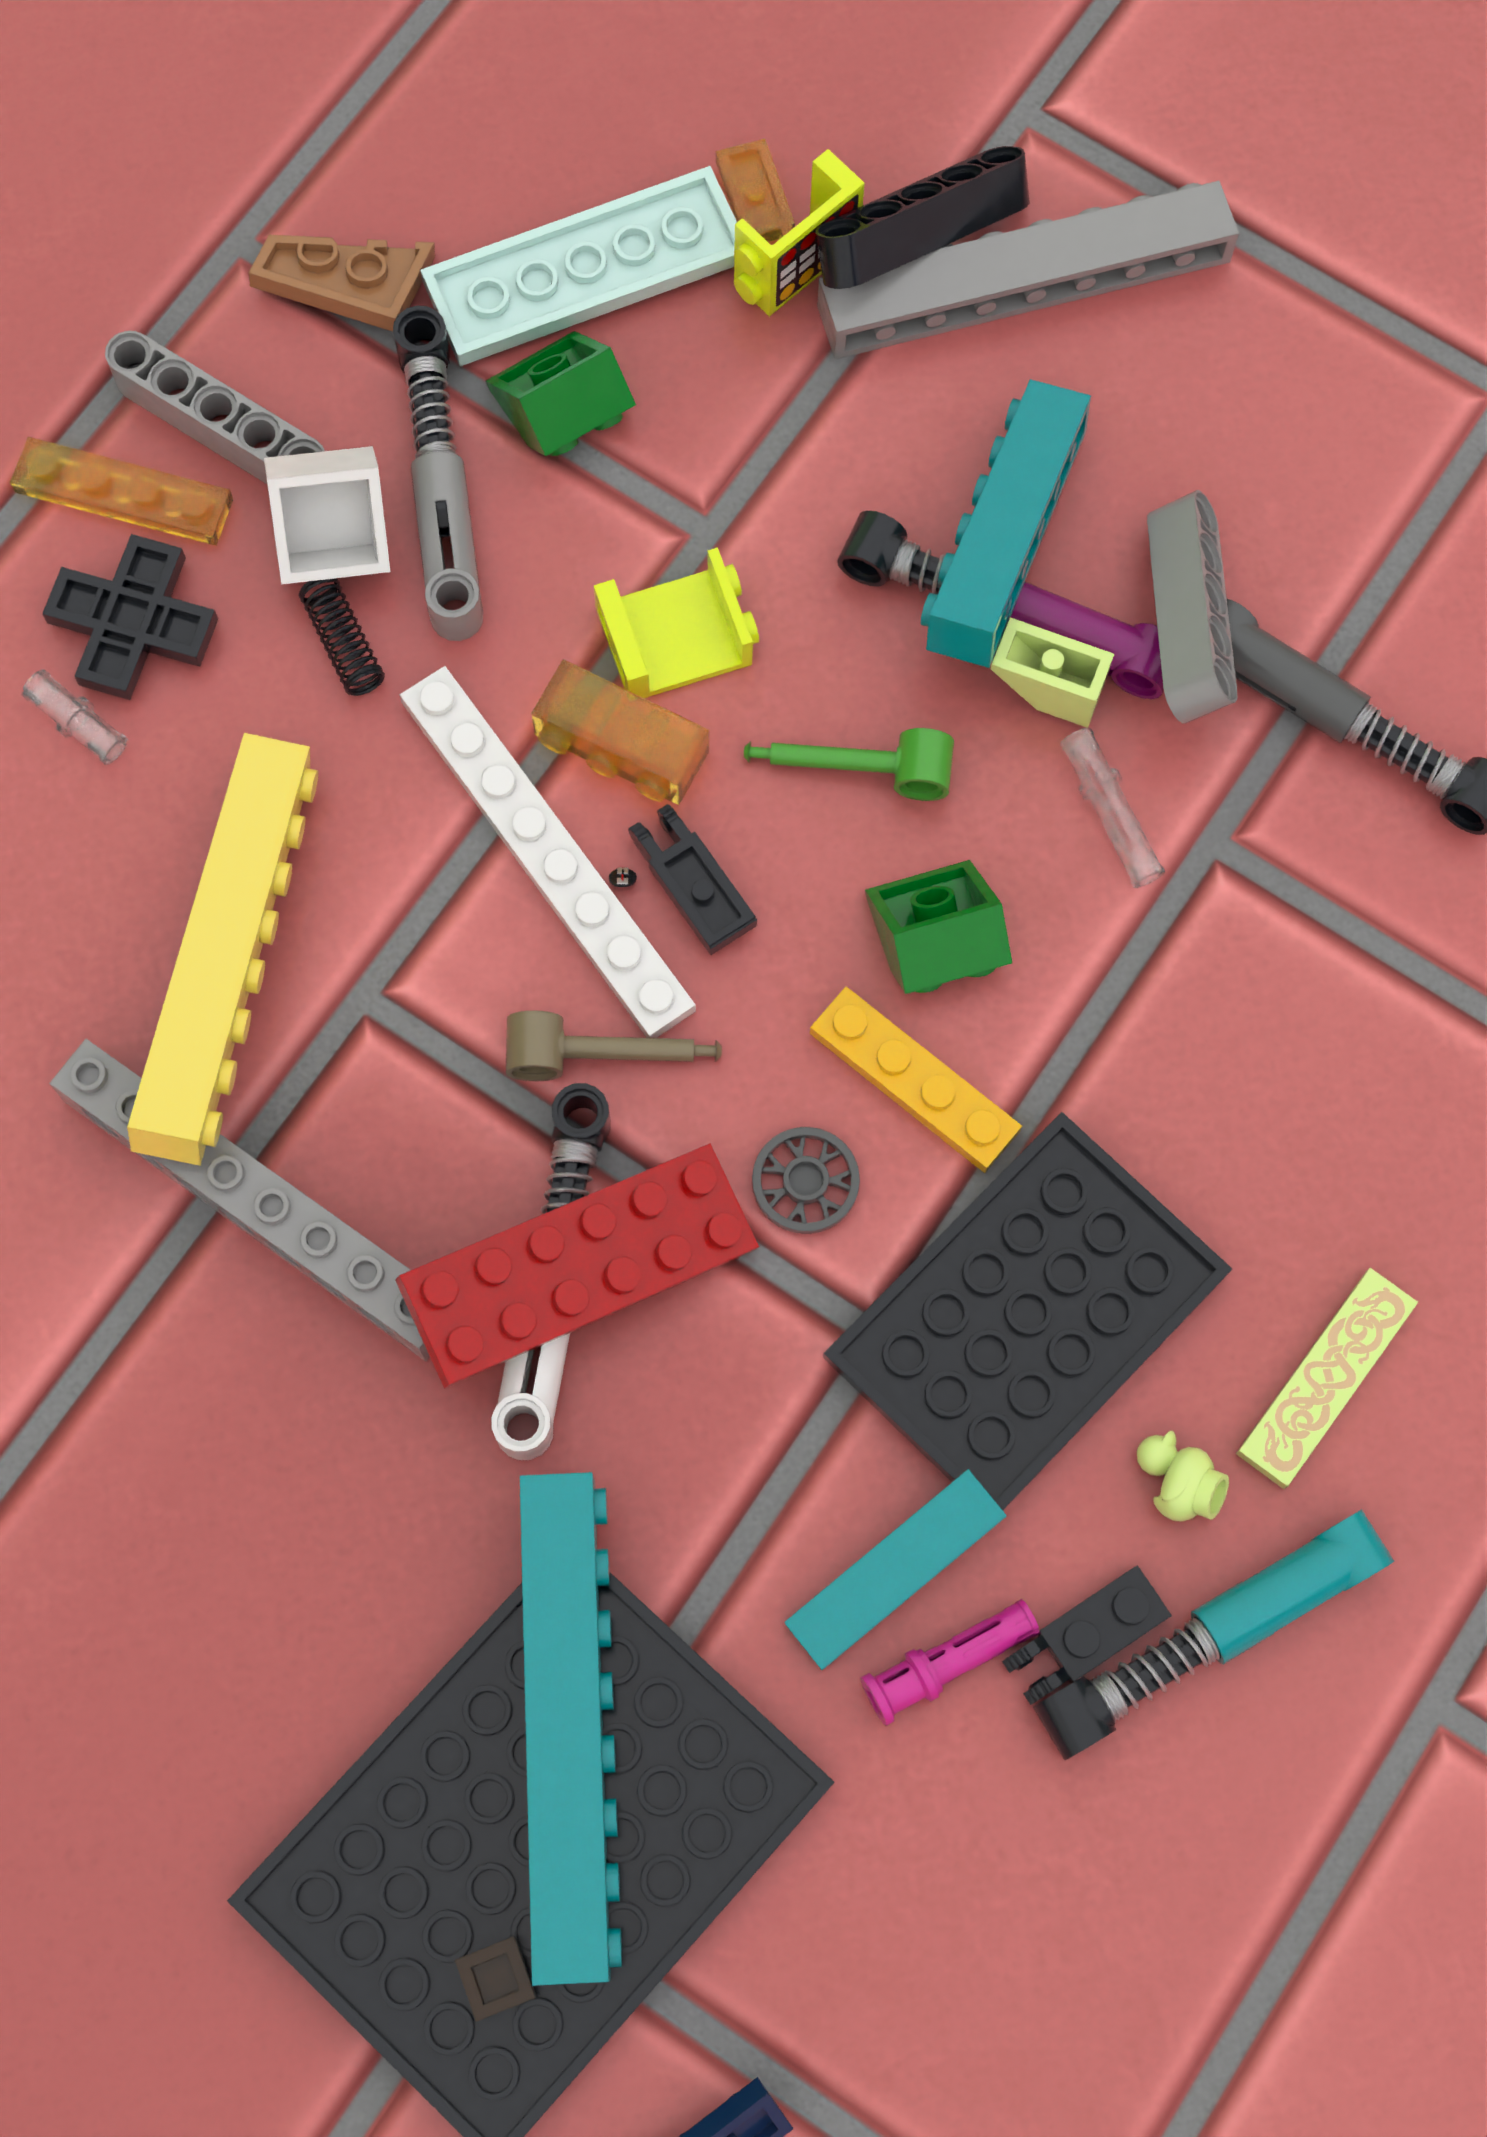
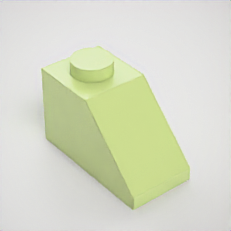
M1010 617L993 659L991 670L1036 710L1088 728L1106 682L1114 654Z

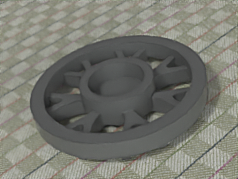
M813 1127L793 1128L773 1137L757 1156L752 1175L753 1193L764 1215L777 1226L790 1232L801 1234L822 1232L841 1222L851 1211L856 1201L860 1183L858 1165L848 1146L830 1132ZM801 1138L799 1147H795L791 1140ZM806 1138L824 1142L819 1159L803 1156ZM784 1143L795 1156V1159L786 1168L771 1154ZM828 1144L836 1149V1151L827 1154ZM841 1155L849 1170L829 1177L825 1164ZM767 1159L774 1165L773 1167H764ZM761 1174L782 1175L783 1188L762 1190ZM850 1177L851 1185L845 1184L841 1180ZM828 1186H834L849 1192L842 1206L824 1197ZM786 1195L797 1203L788 1218L781 1216L773 1209ZM765 1196H773L774 1199L768 1203ZM818 1202L824 1219L807 1223L804 1204ZM828 1209H832L837 1212H835L833 1215L829 1217ZM796 1216H799L801 1218V1222H796L793 1220Z

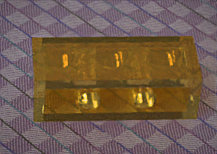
M564 659L531 712L534 734L546 748L559 754H566L569 751L585 759L587 765L598 774L608 778H614L615 775H618L634 783L635 788L642 795L657 802L667 799L680 805L709 753L708 729Z

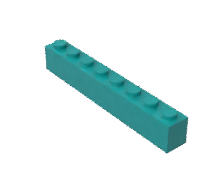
M593 1472L521 1475L520 1514L532 1986L609 1982L611 1980L610 1968L622 1967L621 1928H609L608 1902H620L619 1863H607L606 1837H618L617 1799H605L604 1773H616L615 1736L603 1735L602 1710L614 1709L612 1672H601L600 1655L601 1647H612L610 1610H599L598 1586L610 1585L608 1548L597 1549L596 1525L608 1524L606 1488H595Z

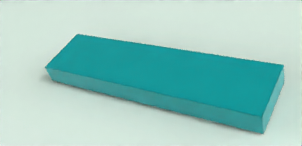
M967 1469L784 1623L820 1669L824 1670L1004 1520L1007 1515L972 1472Z

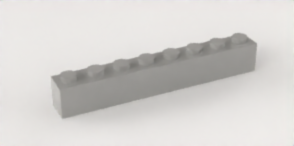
M1220 181L1203 185L1191 183L1174 192L1153 197L1142 195L1131 199L1125 204L1104 209L1092 207L1075 216L1055 221L1043 219L1032 223L1026 228L1005 233L994 231L981 236L977 240L956 245L948 244L855 287L845 289L829 288L823 284V277H820L817 307L834 359H839L1230 263L1239 231Z

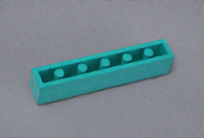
M1030 379L1022 399H1012L1005 421V430H1008L1005 437L997 436L991 449L988 466L992 469L989 476L980 474L972 498V506H975L972 515L964 513L959 522L955 538V545H958L956 553L947 552L943 559L938 577V585H941L938 595L929 593L925 601L920 624L928 627L926 650L990 668L1086 434L1091 395Z

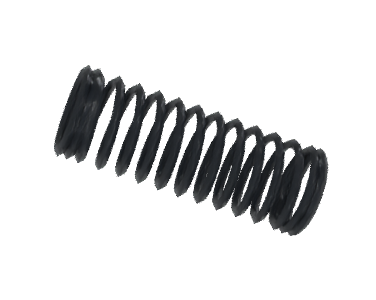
M337 578L308 581L300 589L299 598L304 604L309 618L312 620V625L316 628V634L320 636V642L324 644V650L328 652V658L332 660V666L336 669V674L340 677V682L344 685L345 692L353 696L371 692L383 682L385 673L382 667L377 664L378 659L373 656L374 651L369 648L370 643L365 640L366 635L361 632L362 627L357 624L358 619L353 616L354 611L349 608L350 603L345 600L346 595L341 593L342 587ZM325 582H334V584L317 589L308 598L305 597V594L311 588ZM326 589H329L328 591L324 592L323 594L316 596V595L319 594L320 592H322V591H324V590H326ZM338 596H341V597H342L341 600L333 601V600H335ZM342 604L346 605L345 608L337 609ZM325 605L319 611H313L315 607ZM346 612L350 613L349 616L341 617ZM329 613L323 619H317L320 614ZM335 620L327 627H321L324 622ZM350 620L354 621L353 624L345 625ZM339 628L331 635H325L328 630ZM354 628H357V629H358L357 632L349 633V634H347V635L341 637L340 639H338L336 642H334V643H329V641H330L332 638H336V637L342 636V635H344V634L350 632V631H351L352 629H354ZM358 636L362 637L361 640L353 641L342 647L340 650L333 651V649L336 646L346 644L354 640ZM361 644L366 645L365 648L357 649L346 655L344 658L337 659V657L340 654L350 652L359 647ZM365 652L370 653L369 656L361 657L350 663L348 666L341 667V665L344 662L354 660L363 655ZM369 660L374 661L373 664L363 666L354 671L352 674L345 675V673L348 670L358 668L367 663ZM369 674H373V675L370 676L369 678H366V679H364V680H362V681L355 682V681H357L358 679H360V678H362V677H364V676H367V675H369ZM369 681H372V682L368 683L367 685H364V686L359 687V688H354V689H351V688H350V686H359V685L365 684V683H367V682H369Z

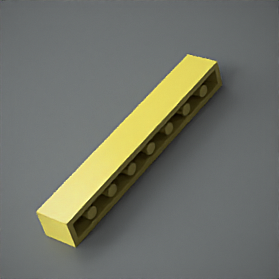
M248 733L243 734L127 1129L131 1152L201 1166L206 1146L216 1147L223 1120V1113L216 1111L220 1095H230L234 1086L237 1072V1061L231 1060L235 1043L244 1044L248 1036L251 1010L245 1009L249 992L258 994L261 989L265 971V960L259 959L263 943L272 945L274 942L279 920V912L273 911L277 895L283 897L287 895L292 875V864L286 863L290 848H300L305 829V816H300L299 814L303 801L312 803L316 792L318 770L310 769V746Z

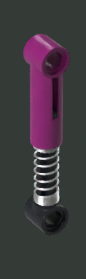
M865 511L858 516L840 553L837 564L845 575L860 584L880 587L893 579L894 582L898 581L902 585L906 584V587L916 584L920 592L928 589L938 595L941 585H938V577L944 555L938 559L930 555V549L926 553L921 552L919 545L916 546L912 542L908 543L906 540L907 533L897 521L885 514ZM1027 582L1024 583L1011 618L1113 653L1114 657L1108 675L1112 677V680L1118 687L1131 695L1144 699H1155L1162 695L1164 689L1158 628L1156 625L1140 623L1132 626Z

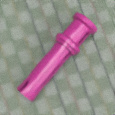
M1021 1599L1005 1608L1002 1612L981 1621L941 1645L935 1646L926 1652H923L921 1649L917 1651L912 1649L905 1653V1661L875 1677L868 1673L862 1676L860 1680L874 1711L881 1722L887 1726L894 1722V1714L924 1698L930 1702L937 1699L939 1693L943 1692L942 1686L967 1671H971L1004 1653L1009 1648L1040 1634L1039 1626L1028 1605Z

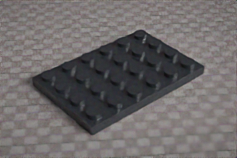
M1061 1112L823 1353V1358L951 1482L969 1469L1000 1508L1004 1510L1231 1272L1232 1268L1072 1120Z

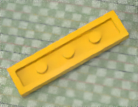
M847 986L810 1027V1035L983 1173L988 1171L1021 1131L1022 1125Z

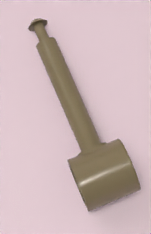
M521 1011L510 1014L507 1017L506 1075L517 1080L548 1081L557 1079L563 1075L564 1058L693 1062L694 1056L715 1057L716 1062L722 1055V1046L717 1040H715V1045H694V1039L564 1036V1019L556 1013Z

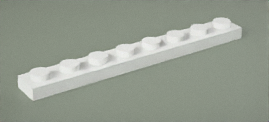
M446 666L401 693L400 698L403 706L646 1038L659 1037L696 1012V1004Z

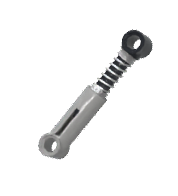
M416 305L406 308L397 316L393 325V335L401 369L405 374V382L409 387L407 395L410 399L409 409L412 412L410 421L414 425L412 434L416 438L413 446L417 453L415 454V460L411 463V476L425 583V599L432 627L437 634L449 641H462L472 637L479 631L483 623L484 613L481 602L464 461L457 455L455 451L456 446L450 442L455 435L453 431L449 430L453 420L447 416L452 408L445 403L450 397L444 389L448 386L446 369L450 363L451 353L443 317L435 309ZM417 341H430L428 344L422 346L414 345V343H416ZM451 536L455 569H445L442 537ZM452 600L466 602L463 607L457 610L443 608L447 602Z

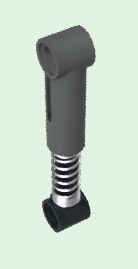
M1227 599L1236 679L1339 743L1347 738L1348 741H1352V744L1358 740L1362 743V750L1371 748L1375 751V758L1384 756L1388 759V766L1397 764L1401 767V774L1408 771L1414 775V782L1420 779L1426 782V789L1429 792L1432 791L1433 794L1436 793L1437 796L1443 798L1440 804L1442 813L1454 825L1473 834L1487 833V758L1473 757L1467 764L1466 761L1462 762V759H1458L1454 754L1448 758L1445 756V749L1437 751L1432 748V741L1424 743L1419 740L1420 733H1416L1413 736L1406 732L1407 725H1403L1400 728L1393 724L1394 717L1387 720L1380 716L1381 709L1377 710V706L1373 707V704L1370 705L1369 703L1370 695L1259 628L1256 618L1249 610L1241 604Z

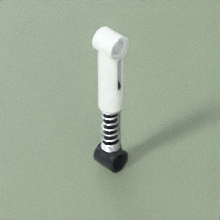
M574 1083L563 1088L556 1095L552 1104L554 1128L551 1142L555 1146L551 1156L553 1161L549 1165L554 1173L546 1179L551 1185V1189L544 1193L548 1204L541 1208L543 1214L590 1194L585 1190L587 1182L593 1180L588 1175L589 1169L596 1165L597 1153L602 1150L603 1143L609 1136L611 1119L609 1105L604 1094L595 1086L587 1083ZM578 1108H587L597 1114L596 1120L586 1128H575L566 1122L568 1115ZM570 1333L541 1346L532 1395L526 1393L534 1349L505 1362L498 1403L491 1421L494 1436L500 1448L509 1457L517 1460H532L541 1456L551 1444L554 1417ZM522 1413L535 1416L539 1420V1427L531 1438L518 1441L512 1439L507 1434L508 1424L514 1416Z

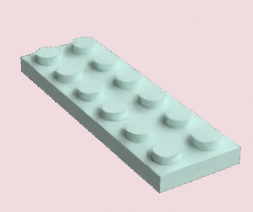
M711 166L426 267L420 270L421 277L434 309L444 319L448 341L458 364L463 366L734 267L735 224L737 221Z

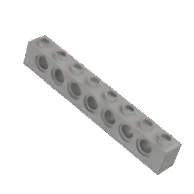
M85 1039L49 1084L66 1104L131 1149L127 1126L141 1077L88 1039ZM220 1134L216 1147L206 1146L201 1166L136 1153L424 1361L429 1359L428 1351L395 1281L399 1275L410 1271V1269Z

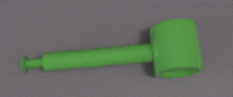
M909 729L900 734L897 752L772 743L771 748L751 747L750 741L744 747V758L749 763L751 758L770 759L771 765L895 774L894 790L899 795L914 800L934 801L943 799L949 794L954 739L949 734L935 729Z

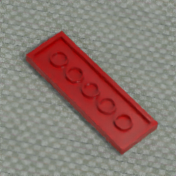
M709 1143L403 1273L395 1281L445 1389L749 1254L759 1248V1245L713 1147Z

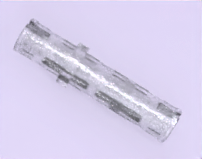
M1083 728L1068 735L1061 741L1060 746L1066 752L1081 782L1078 790L1084 800L1090 799L1108 834L1109 840L1113 844L1131 879L1132 886L1139 888L1157 880L1165 873V870L1160 865L1141 828L1140 822L1136 818L1119 785L1122 777L1118 769L1110 768L1091 728Z

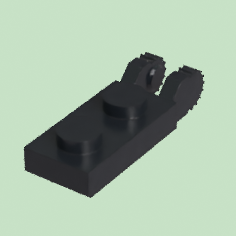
M667 804L657 810L663 829L669 833L676 844L662 852L649 830L639 822L628 828L634 844L649 863V869L706 950L712 955L757 926V919L696 832L691 834L674 809Z
M1137 1565L1041 1629L1040 1634H1038L1039 1637L1002 1662L1009 1673L1013 1670L1019 1671L1034 1661V1656L1046 1648L1049 1650L1060 1669L1049 1677L1043 1676L1031 1684L1028 1691L1023 1693L1030 1705H1032L1069 1680L1070 1683H1073L1172 1615Z

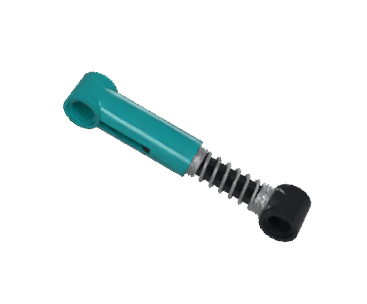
M1361 1509L1311 1539L1312 1541L1191 1611L1192 1621L1189 1620V1623L1185 1622L1184 1631L1174 1629L1173 1637L1170 1639L1161 1637L1159 1646L1147 1645L1144 1655L1133 1654L1129 1664L1119 1662L1116 1672L1113 1673L1105 1670L1101 1676L1098 1675L1097 1678H1093V1681L1083 1676L1033 1706L1063 1759L1071 1758L1116 1730L1115 1721L1119 1720L1120 1717L1123 1718L1124 1715H1128V1707L1133 1705L1134 1708L1138 1709V1701L1145 1697L1148 1700H1152L1151 1694L1158 1689L1166 1692L1167 1688L1165 1685L1173 1680L1180 1684L1181 1680L1179 1677L1186 1672L1194 1675L1193 1668L1201 1663L1208 1667V1664L1211 1665L1212 1662L1217 1660L1220 1664L1224 1665L1312 1609L1395 1562L1363 1510Z

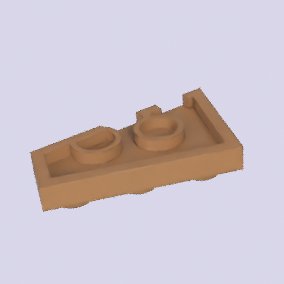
M268 235L248 272L250 287L393 332V325L397 316L410 307L422 284L420 270L431 266L435 258L434 242H416L415 249L391 248L387 246V240L367 239V246L337 245L333 238Z

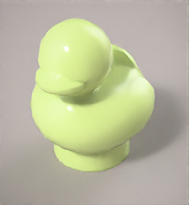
M1169 1431L1164 1436H1149L1139 1444L1137 1461L1143 1471L1154 1476L1165 1475L1160 1495L1153 1498L1154 1505L1162 1515L1170 1520L1179 1522L1193 1519L1196 1515L1210 1520L1216 1517L1227 1495L1229 1477L1224 1473L1214 1470V1464L1205 1451L1200 1448L1187 1447L1178 1452L1176 1448V1435L1173 1431Z

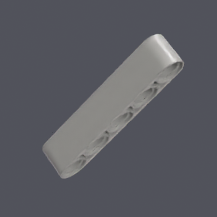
M136 331L118 333L109 340L105 348V357L118 390L126 398L266 484L264 458L325 451L323 446L311 436L142 333ZM142 363L138 367L126 369L131 364ZM185 389L183 392L179 394L168 395L173 390ZM229 415L224 420L211 421L216 416ZM259 442H272L264 448H254Z
M1200 490L1189 493L1147 515L1163 689L1173 715L1182 724L1235 703L1237 700V684L1219 527L1214 509L1205 494Z

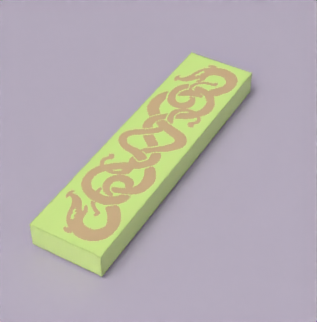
M1369 1268L1236 1452V1455L1281 1488L1285 1489L1288 1487L1415 1308L1418 1301L1372 1268Z

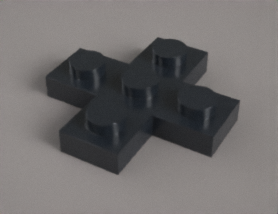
M131 534L113 581L61 567L42 615L48 624L90 635L74 676L79 686L130 700L149 652L201 666L218 622V617L213 609L171 598L186 559L182 548Z

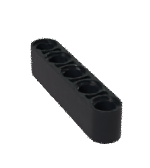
M1002 146L986 150L818 226L816 236L823 284L834 289H845L861 285L1028 207L1030 201L1024 149L1015 146Z

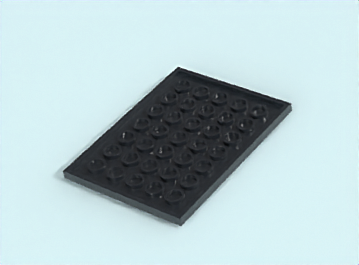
M610 1573V1585L598 1586L599 1610H610L612 1647L600 1648L601 1672H612L614 1709L602 1710L603 1735L615 1736L616 1773H604L605 1799H617L618 1837H606L607 1863H619L620 1902H608L609 1928H621L622 1967L610 1968L611 1980L609 1982L533 1986L537 1995L536 1998L476 2022L455 1960L516 1936L532 1981L522 1583L227 1900L463 2137H524L835 1783L612 1573Z

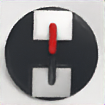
M617 868L609 874L610 883L617 887L631 886L637 880L636 873L629 868Z

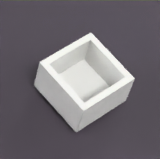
M373 446L264 458L281 585L391 572L379 469Z

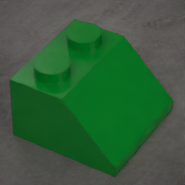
M576 331L569 333L485 381L490 392L526 444L544 456H558L570 451L578 444L577 438L593 429L604 430L614 426L622 420L623 412L636 405L611 347Z
M970 860L865 889L866 899L890 970L905 994L931 992L938 989L943 983L967 976H986L998 967L1012 964L1002 903Z

